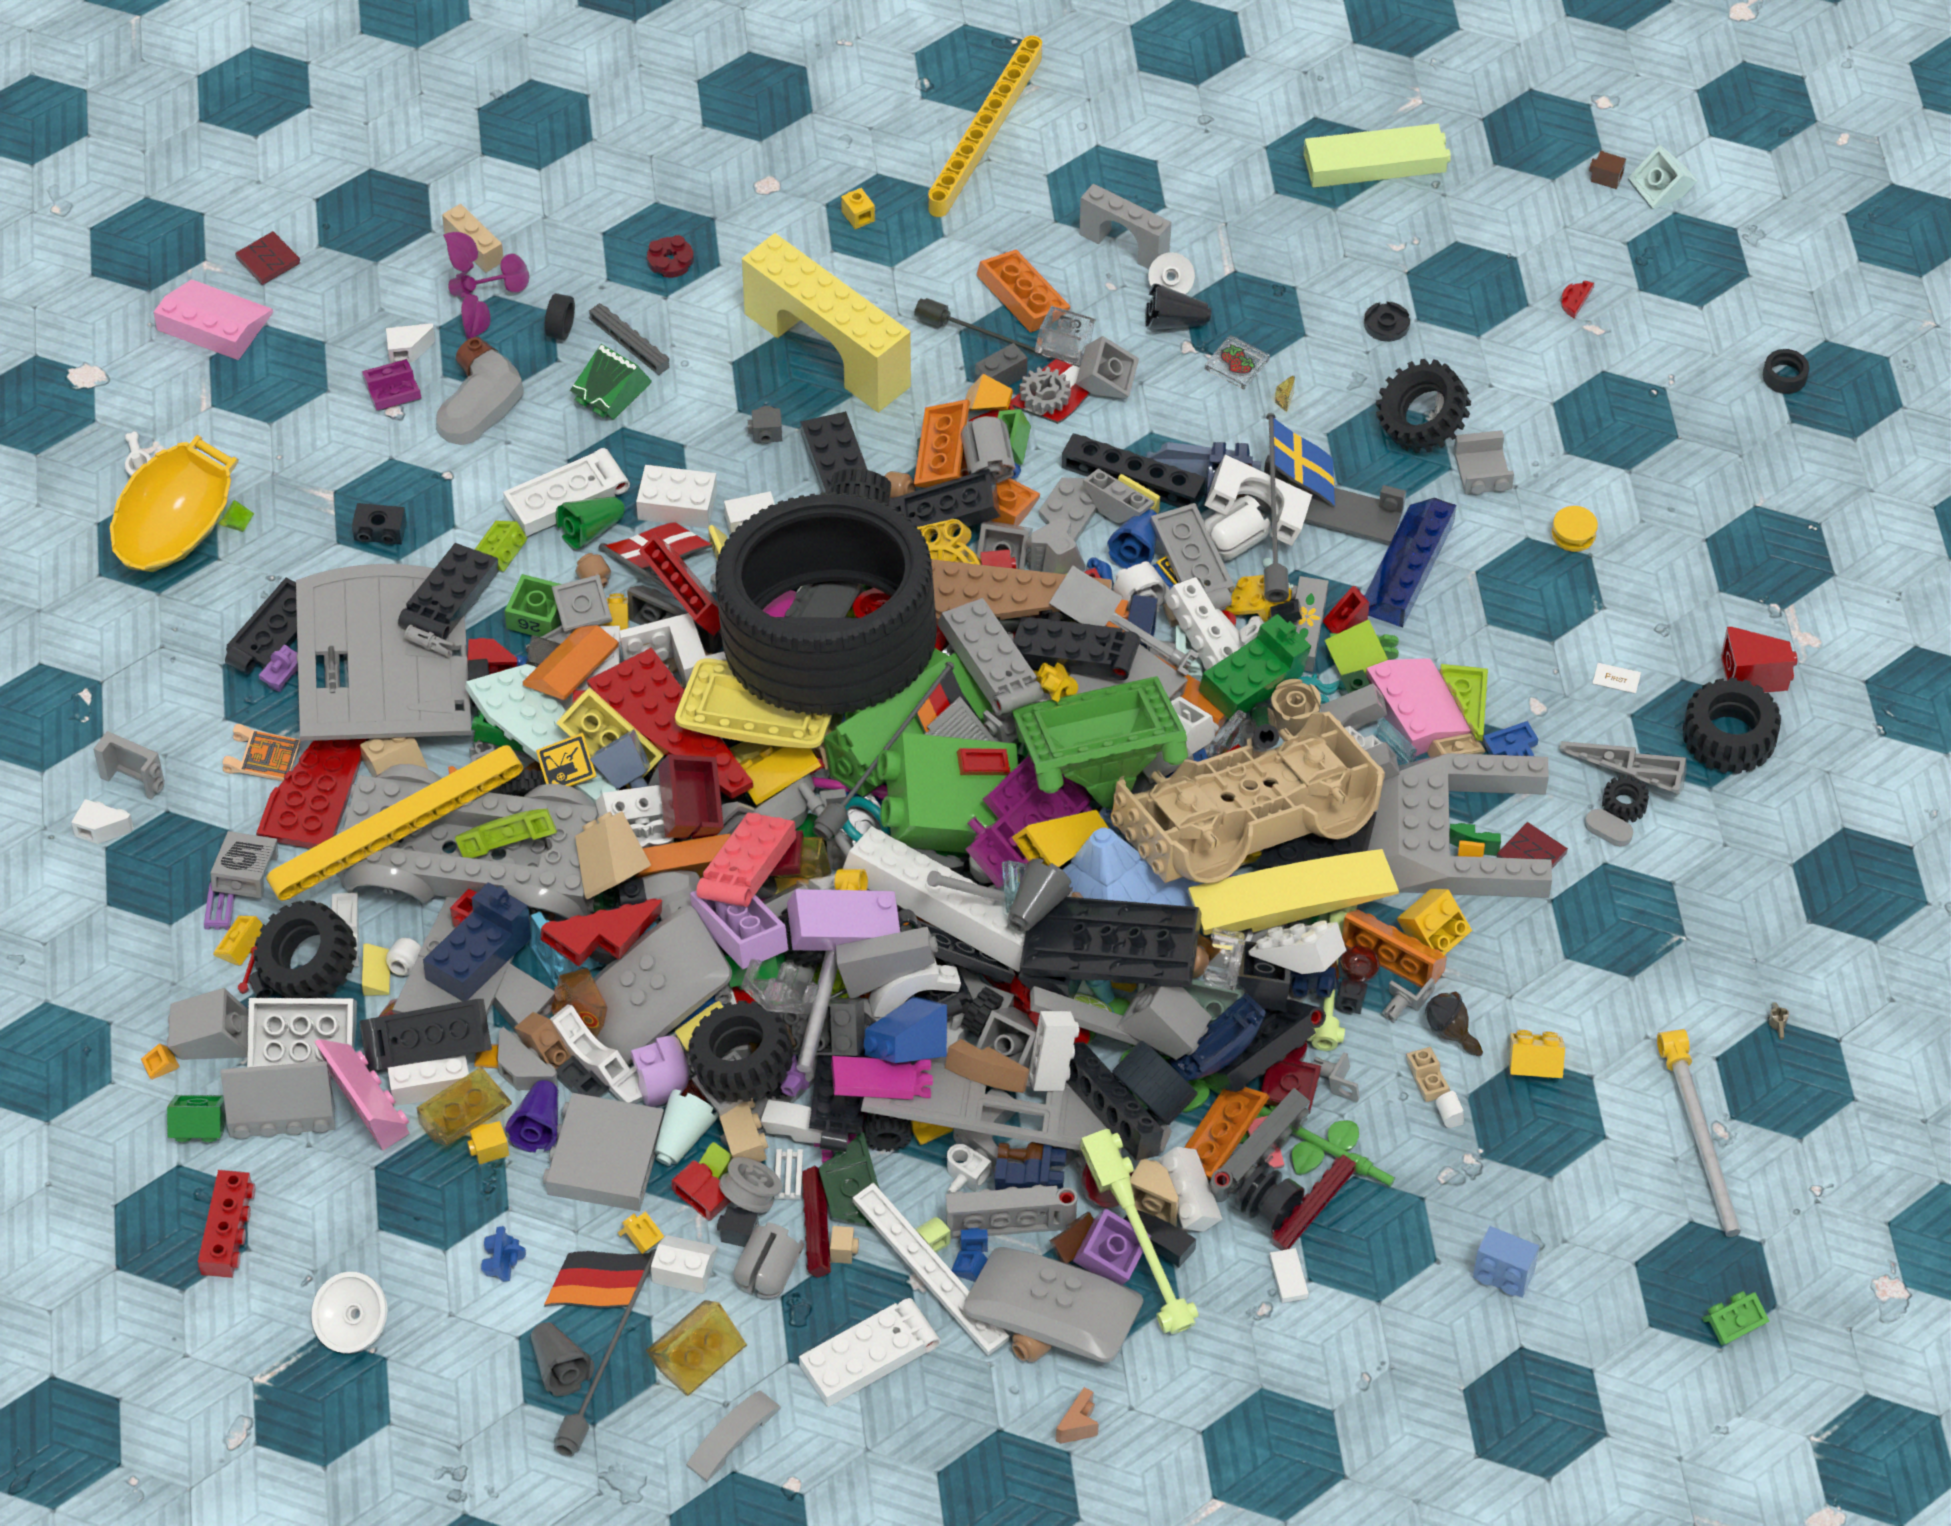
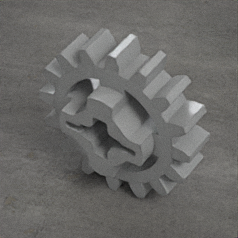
M1038 367L1037 373L1030 370L1028 377L1023 376L1022 384H1020V399L1025 400V407L1032 406V412L1040 409L1042 415H1044L1045 410H1049L1051 414H1054L1055 408L1061 411L1062 404L1067 405L1068 398L1071 397L1070 381H1066V375L1062 374L1059 376L1058 369L1050 372L1049 367L1045 371Z

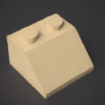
M414 737L373 738L360 744L363 763L373 777H376L387 768L398 764H413L428 769Z
M1140 1160L1130 1179L1136 1210L1157 1216L1177 1226L1179 1198L1167 1168L1155 1160Z

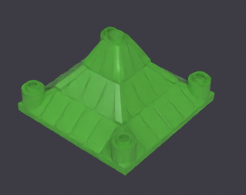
M1158 676L1061 697L1059 702L1047 700L1029 704L1012 711L1018 741L1025 744L1032 759L1038 788L1045 793L1057 792L1063 785L1062 774H1064L1066 778L1086 787L1087 791L1100 806L1107 810H1113L1114 794L1119 777L1124 776L1126 787L1131 792L1136 776L1157 757L1156 753L1162 751L1163 760L1169 762L1170 765H1179L1188 757L1186 731Z

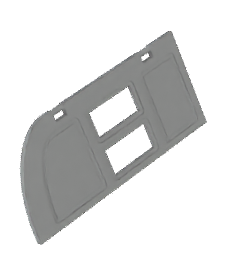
M947 1056L926 1059L931 1060V1070L921 1071L933 1075V1085L923 1086L931 1088V1098H923L919 1095H914L913 1100L864 1097L861 1108L863 1112L1081 1150L1079 1146L1081 1138L1107 1129L1067 1083H1065L1064 1091H1047L1046 1104L985 1094L986 1085L946 1069ZM920 1060L911 1061V1065L916 1064ZM1028 1077L1027 1087H1032ZM983 1106L1043 1116L1042 1131L981 1121Z

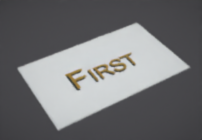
M1598 663L1592 684L1636 693L1641 672Z

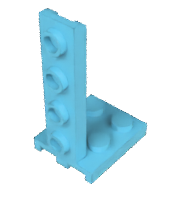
M541 912L531 915L529 947L557 990L567 987V979L583 975L596 967L607 965L588 957L578 967L541 940V927L549 922V920H545ZM653 922L640 937L656 926L657 923Z

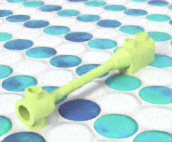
M1357 905L1321 914L1320 921L1328 923L1337 922L1342 935L1344 917L1347 913L1357 910ZM1333 989L1330 998L1324 997L1323 1010L1326 1014L1324 1024L1319 1028H1314L1316 1033L1306 1040L1312 1041V1045L1322 1051L1334 1050L1337 1048L1338 1043H1343L1345 1028L1340 1027V1021L1333 1017L1335 989Z
M1104 1129L1081 1138L1079 1146L1100 1193L1110 1189L1122 1209L1126 1211L1167 1305L1163 1306L1160 1309L1161 1312L1156 1314L1162 1331L1164 1333L1177 1334L1191 1328L1196 1324L1194 1318L1199 1317L1197 1308L1193 1302L1187 1304L1185 1298L1176 1300L1135 1208L1136 1204L1129 1174L1134 1169L1129 1157L1122 1159L1118 1150L1123 1148L1119 1134H1111L1110 1129Z

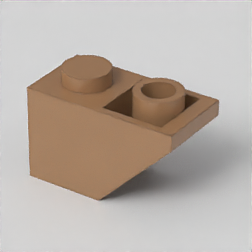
M532 1012L514 1027L523 1044L528 1049L530 1047L533 1048L545 1064L550 1063L557 1069L571 1057L549 1018Z

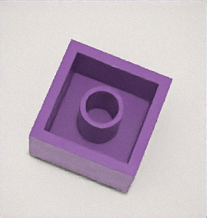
M1105 1208L1095 1217L1073 1261L1092 1273L1123 1285L1129 1280L1143 1250L1131 1223Z

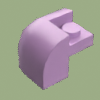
M674 1036L656 1038V1043L631 1050L630 1055L639 1075L638 1087L646 1106L655 1107L667 1103L672 1090H681L679 1094L681 1095L686 1089L690 1071L678 1038Z

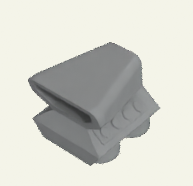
M1058 518L1031 533L1026 542L1027 547L1030 549L1026 556V561L1031 565V571L1067 574L1072 566H1075L1082 572L1085 570V563L1077 544L1070 537V520Z

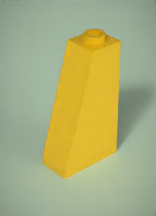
M1093 810L1028 825L1012 836V838L1028 861L1039 858L1043 859L1041 864L1049 866L1052 863L1060 867L1077 854L1093 832L1100 828L1109 829L1098 811Z

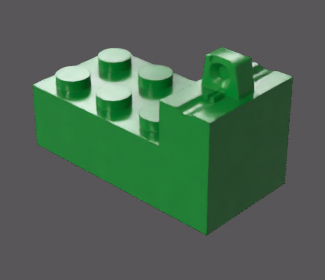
M1277 614L1260 625L1255 639L1203 672L1199 691L1231 722H1234L1255 708V703L1263 702L1271 697L1279 683L1301 677L1311 645L1296 632L1297 627L1291 621L1287 623Z

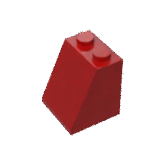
M1732 626L1726 629L1721 652L1726 680L1737 678V681H1751V685L1762 687L1764 693L1788 691L1790 681L1794 680L1793 668L1797 666L1798 662L1797 653L1792 651L1790 641Z

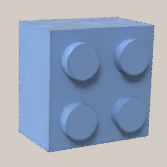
M1489 1226L1477 1251L1473 1278L1478 1279L1484 1285H1492L1502 1289L1509 1295L1523 1298L1535 1273L1540 1246Z

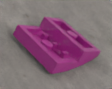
M407 359L362 371L366 387L376 411L422 398L420 389L414 379L413 370Z

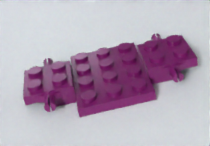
M1029 756L1021 761L983 798V801L999 819L985 828L976 816L967 822L977 835L965 850L997 888H1000L1013 878L1020 884L1023 868L1029 862L1012 836L1031 824L1071 816L1080 812L1093 811L1089 806L1093 796L1087 791L1086 787L1066 778L1064 774H1062L1063 785L1057 792L1045 793L1043 790H1040L1038 788L1035 767Z

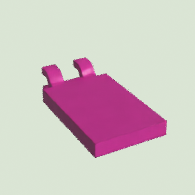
M832 1056L831 1067L834 1095L912 1100L914 1095H919L923 1098H931V1088L923 1086L933 1085V1075L921 1072L922 1070H931V1060H920L916 1064L911 1065V1061L893 1063L875 1058Z

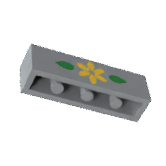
M1300 576L1298 586L1293 585L1291 600L1299 599L1302 619L1293 624L1297 627L1296 632L1311 645L1304 671L1313 672L1329 581Z

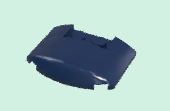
M1245 993L1207 1026L1208 1031L1198 1040L1199 1046L1191 1055L1185 1054L1178 1059L1171 1057L1168 1062L1186 1081L1203 1078L1223 1069L1239 1057L1250 1045L1260 1029L1266 1012Z

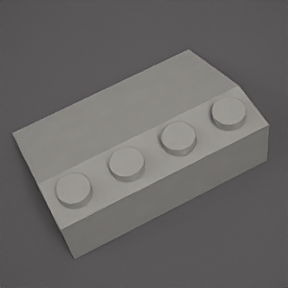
M327 1061L221 1069L226 1120L230 1138L243 1139L249 1136L263 1135L269 1137L275 1134H300L301 1132L336 1130L335 1101Z

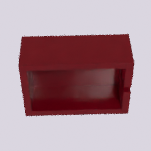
M668 755L658 767L665 837L688 838L691 834L692 839L717 836L724 828L716 757Z

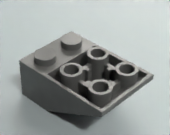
M831 998L816 1055L857 1056L865 1050L864 998ZM813 1000L780 1003V1017L784 1024H789L796 1042L794 1055H800Z

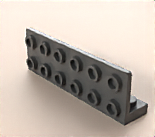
M1267 455L1264 473L1270 475V455ZM1275 468V478L1312 495L1304 522L1387 544L1392 543L1404 510L1405 490L1383 485L1380 499L1334 488L1335 506L1332 508L1318 495L1293 482ZM1258 497L1255 498L1260 504L1257 507L1258 510L1272 513L1271 507L1265 501Z

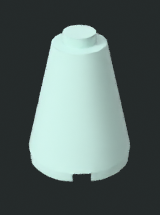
M676 1089L672 1090L669 1096L654 1153L657 1155L656 1159L667 1166H670L671 1163L677 1164L718 1117L717 1112L711 1113L713 1107L689 1093L686 1097L679 1095L681 1090Z

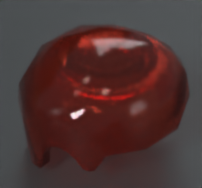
M1355 944L1352 948L1346 949L1342 954L1340 965L1343 974L1349 980L1363 983L1371 980L1378 974L1380 961L1377 953L1371 948Z

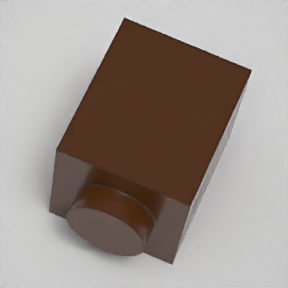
M1600 151L1597 159L1593 158L1589 167V172H1592L1591 182L1617 189L1624 175L1626 158Z

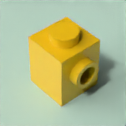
M862 188L841 196L842 213L854 229L875 221V205Z
M500 1121L491 1124H481L474 1129H470L471 1140L467 1141L470 1155H476L479 1165L509 1156L508 1142Z

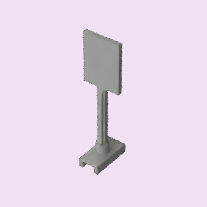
M1075 566L1071 567L1049 602L1050 605L1082 624L1105 626L1107 622H1111L1124 631L1137 633L1140 636V641L1169 658L1168 661L1177 666L1176 671L1184 677L1189 671L1184 669L1183 666L1189 668L1191 663L1187 659L1193 662L1198 658V653L1192 649L1186 654L1178 649L1174 650L1115 613V609L1123 597Z

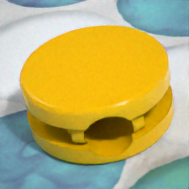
M1564 507L1554 516L1552 538L1564 550L1571 552L1584 551L1591 547L1596 539L1597 518L1590 510L1584 507Z

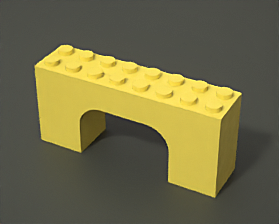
M776 233L772 234L742 258L744 314L776 338H779L800 320L829 340L841 355L844 364V388L878 413L911 387V331Z

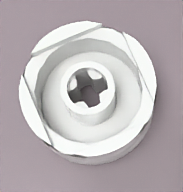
M1142 562L1128 569H1122L1116 574L1117 580L1113 591L1122 596L1123 600L1128 601V611L1131 608L1133 595L1158 598L1157 613L1160 611L1158 607L1163 602L1166 604L1164 596L1169 591V587L1149 562Z

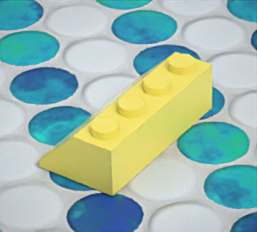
M590 687L573 702L556 722L570 737L584 733L591 756L597 750L634 729L650 763L649 769L646 773L642 774V777L664 756L659 749ZM629 783L625 785L628 789H632Z

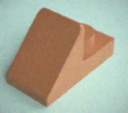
M1086 1387L1082 1389L1056 1428V1442L1062 1444L1098 1435V1422L1089 1418L1095 1408L1093 1391Z

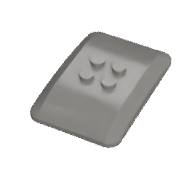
M687 905L681 907L650 929L629 948L620 960L615 959L599 972L579 993L578 1004L582 1012L591 1013L598 1019V1026L592 1028L599 1042L608 1048L618 1050L626 1064L630 1065L633 1062L630 1055L631 1050L656 1043V1038L664 1037L726 986L732 977V970L694 907ZM585 1016L588 1023H592V1019Z
M998 1247L992 1251L964 1302L963 1310L971 1318L1096 1361L1110 1362L1116 1358L1142 1307L1143 1297L1139 1292L1085 1269L1038 1254L1007 1247Z

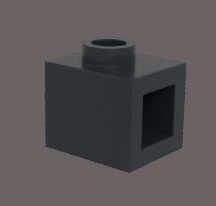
M727 1206L725 1215H720L717 1223V1231H720L721 1242L745 1247L757 1222L759 1224L758 1213L748 1211L742 1207L734 1208Z

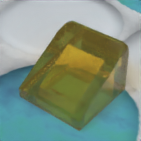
M1290 376L1276 387L1275 403L1286 412L1289 409L1294 394V376Z

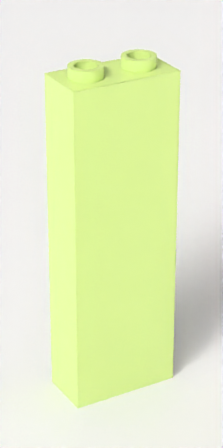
M1439 124L1307 138L1304 144V158L1312 188L1443 173L1447 170V163L1451 161L1450 150L1445 148V133L1440 131Z

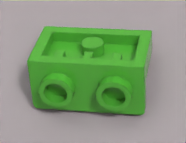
M1741 1291L1730 1297V1303L1723 1306L1721 1302L1707 1309L1709 1314L1703 1316L1702 1319L1704 1322H1710L1721 1345H1725L1770 1321L1755 1292L1745 1294L1744 1291Z

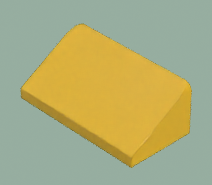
M239 915L215 949L213 955L234 965L241 966L249 955L251 948L255 946L256 938L261 935L262 922L257 916Z

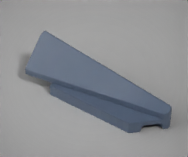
M1167 442L1161 446L1159 451L1155 453L1147 452L1146 458H1152L1158 462L1206 477L1207 456L1211 455V447ZM1226 449V455L1234 456L1235 450ZM1253 461L1252 467L1261 471L1262 461Z

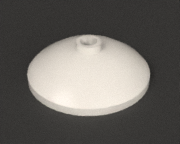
M343 1272L331 1277L317 1292L312 1306V1324L317 1337L325 1346L341 1353L359 1352L372 1345L383 1331L387 1319V1301L383 1290L374 1279L358 1272ZM359 1310L360 1316L356 1319L355 1313Z

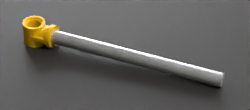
M838 869L836 871V890L867 891L868 876L865 869ZM836 951L825 952L797 1063V1069L804 1073H810L813 1068L838 969Z
M1685 1029L1659 1032L1657 1034L1658 1051L1662 1058L1667 1057L1666 1066L1668 1070L1674 1071L1725 1235L1727 1237L1737 1236L1741 1233V1229L1689 1066L1692 1064V1058L1688 1054L1690 1046L1687 1032Z

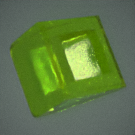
M234 500L227 507L218 524L243 532L254 513Z

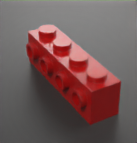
M218 1170L198 1258L201 1275L233 1278L235 1268L240 1266L241 1253L238 1251L240 1245L245 1243L246 1230L243 1228L245 1222H249L251 1208L248 1206L249 1200L254 1199L256 1190L255 1183L251 1181L250 1172Z

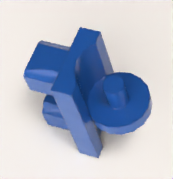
M504 1226L496 1227V1234L485 1237V1250L488 1254L493 1253V1258L483 1259L481 1264V1270L486 1276H498L502 1282L510 1281L512 1266H516L517 1260H521L526 1256V1249L519 1245L518 1239H514L505 1232L506 1228Z

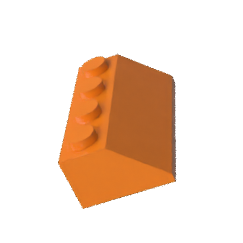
M1355 910L1345 915L1342 938L1345 947L1420 988H1423L1430 978H1433L1436 984L1444 973L1447 956L1443 955L1439 950L1432 949L1422 944L1418 939L1403 934L1394 926L1377 920L1371 914Z

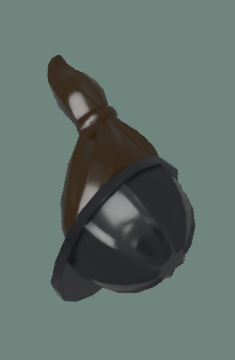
M1454 991L1451 993H1441L1431 998L1425 1008V1017L1431 1026L1432 1032L1437 1033L1439 1037L1445 1040L1458 1041L1469 1054L1482 1056L1483 1051L1479 1041L1469 1034L1468 1012L1464 1002H1462L1461 995Z

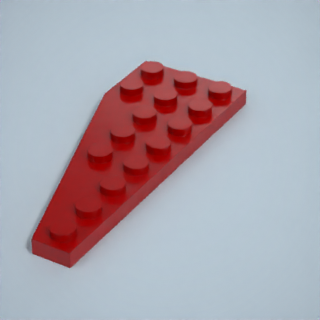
M652 647L587 680L588 687L595 691L665 755L716 757L720 791L730 798H734L754 788L752 779L720 737L685 729L676 724L675 714L684 694V689Z
M369 738L313 740L299 757V762L293 770H289L280 786L275 787L270 793L256 835L275 838L278 843L311 849L336 836L352 785L355 782L362 761L360 744L368 741Z

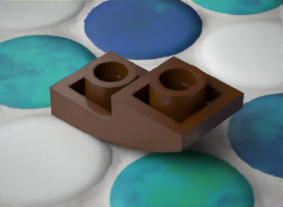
M1089 1211L1069 1223L1066 1230L1049 1240L1061 1262L1067 1264L1075 1258L1094 1221Z

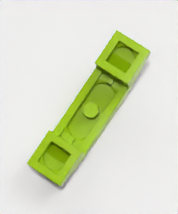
M535 809L512 814L479 825L457 835L455 840L463 857L474 858L487 854L490 849L531 837L535 840L555 834L557 829L548 809Z

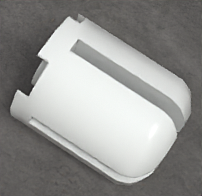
M1249 495L1235 500L1227 516L1216 512L1204 521L1206 531L1210 533L1222 561L1234 559L1271 534L1269 519H1263L1257 509L1260 504Z

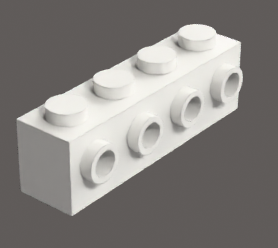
M1195 577L1173 585L1164 596V599L1190 640L1193 649L1199 654L1205 669L1208 670L1239 649L1198 579Z
M660 785L605 792L595 801L599 817L610 811L612 815L623 811L629 825H647L655 820H663Z

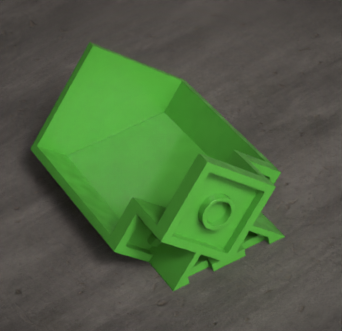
M935 648L928 666L924 667V672L918 675L916 681H912L911 686L905 687L903 692L896 693L892 699L888 698L886 702H879L874 707L869 706L865 710L858 709L853 713L849 711L844 712L846 721L824 737L830 777L852 790L945 669L946 662L954 664L953 673L961 691L984 725L983 712L987 710L992 713L994 710L957 653L955 652L948 656L946 653ZM916 715L902 732L925 734ZM877 766L856 792L862 797L883 783H887V781L878 778Z

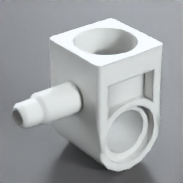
M953 1145L947 1152V1171L955 1180L951 1183L948 1192L950 1194L957 1192L964 1185L977 1192L991 1175L992 1161L967 1145Z

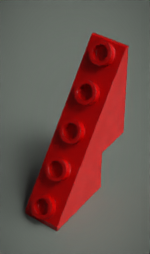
M653 898L640 904H625L618 909L609 911L599 910L591 915H576L560 922L549 921L541 927V940L578 967L583 964L598 946L620 960L661 914L662 900Z

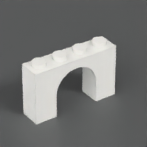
M1225 455L1215 472L1205 506L1227 516L1237 495L1250 494L1262 499L1271 507L1270 475ZM1275 478L1277 539L1292 546L1302 530L1312 495Z

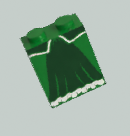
M600 344L570 391L576 396L574 400L581 406L586 408L589 405L594 408L592 411L604 419L608 416L614 420L651 384L652 380L637 364Z

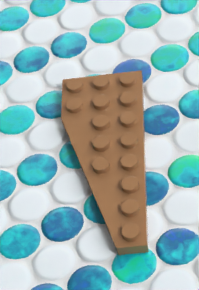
M931 559L936 623H938L941 613L981 598L985 600L994 615L1000 617L1001 620L1038 615L1039 611L1051 609L1052 612H1060V610L1050 605L1049 602L1067 574ZM1094 578L1109 589L1112 588L1111 579Z

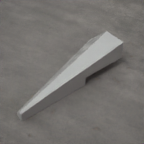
M1561 741L1560 751L1632 776L1633 778H1638L1641 781L1680 794L1684 788L1687 770L1686 758L1636 754V747Z

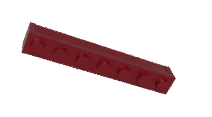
M1344 1154L1334 1160L1333 1167L1324 1172L1322 1180L1314 1184L1311 1193H1307L1303 1197L1301 1205H1297L1293 1209L1290 1218L1287 1217L1283 1221L1280 1230L1277 1229L1273 1233L1272 1244L1282 1251L1290 1249L1356 1171V1162Z
M814 1165L802 1171L803 1210L805 1213L808 1273L819 1278L830 1273L831 1268L827 1200L818 1171L819 1168Z

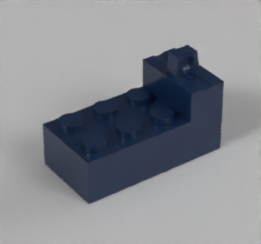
M489 882L472 897L473 912L423 959L425 979L461 1001H467L531 939L528 905L508 894V890L501 886L496 887Z

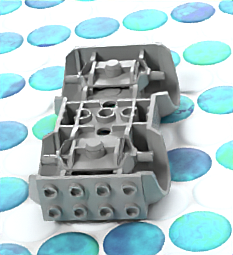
M413 764L391 766L376 777L358 775L357 783L353 784L351 788V804L345 809V826L340 828L339 834L442 778L429 769ZM562 784L537 786L525 794L524 797L487 792L340 871L336 875L340 878L342 887H345L348 893H354L353 888L357 886L384 887L383 892L386 894L388 892L393 894L394 890H398L414 896L421 902H427L434 895L460 898L468 888L479 892L489 882L496 887L501 886L508 890V894L531 907V912L534 914L538 912L542 914V910L558 914L567 920L576 915L586 916L594 912V896L586 899L584 895L575 836L584 831L583 825L595 819L599 823L597 820L599 815L592 799L583 792ZM535 809H548L557 829L555 834L535 840L531 837L490 849L487 854L474 858L463 857L455 840L457 835L479 825L505 816ZM447 842H453V844L457 845V849L453 853H445L442 850L443 845ZM496 849H504L506 856L501 860H495L492 858V852Z

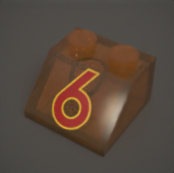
M588 968L559 975L557 987L554 989V1002L551 1005L553 1014L558 1013L567 1004L572 1005L588 1030L597 1039V1036L604 1027L608 1007Z

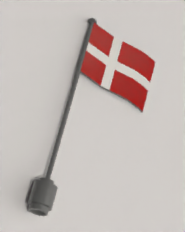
M676 522L654 527L625 540L608 545L606 543L599 545L601 552H607L668 591L670 590L663 581L645 571L652 567L639 553V550L654 534L670 545L681 558L700 550L713 548L711 543Z

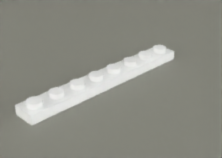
M874 1183L853 1197L852 1202L987 1356L1009 1341V1335L1002 1328L971 1318L964 1312V1302L970 1291Z

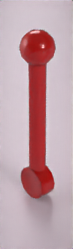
M256 946L251 948L250 952L252 955L243 982L238 985V990L242 994L247 993L249 990L247 983L255 962L254 950H257Z

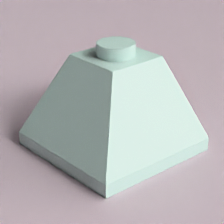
M1658 145L1628 177L1654 209L1682 198L1698 182L1690 171L1661 145Z

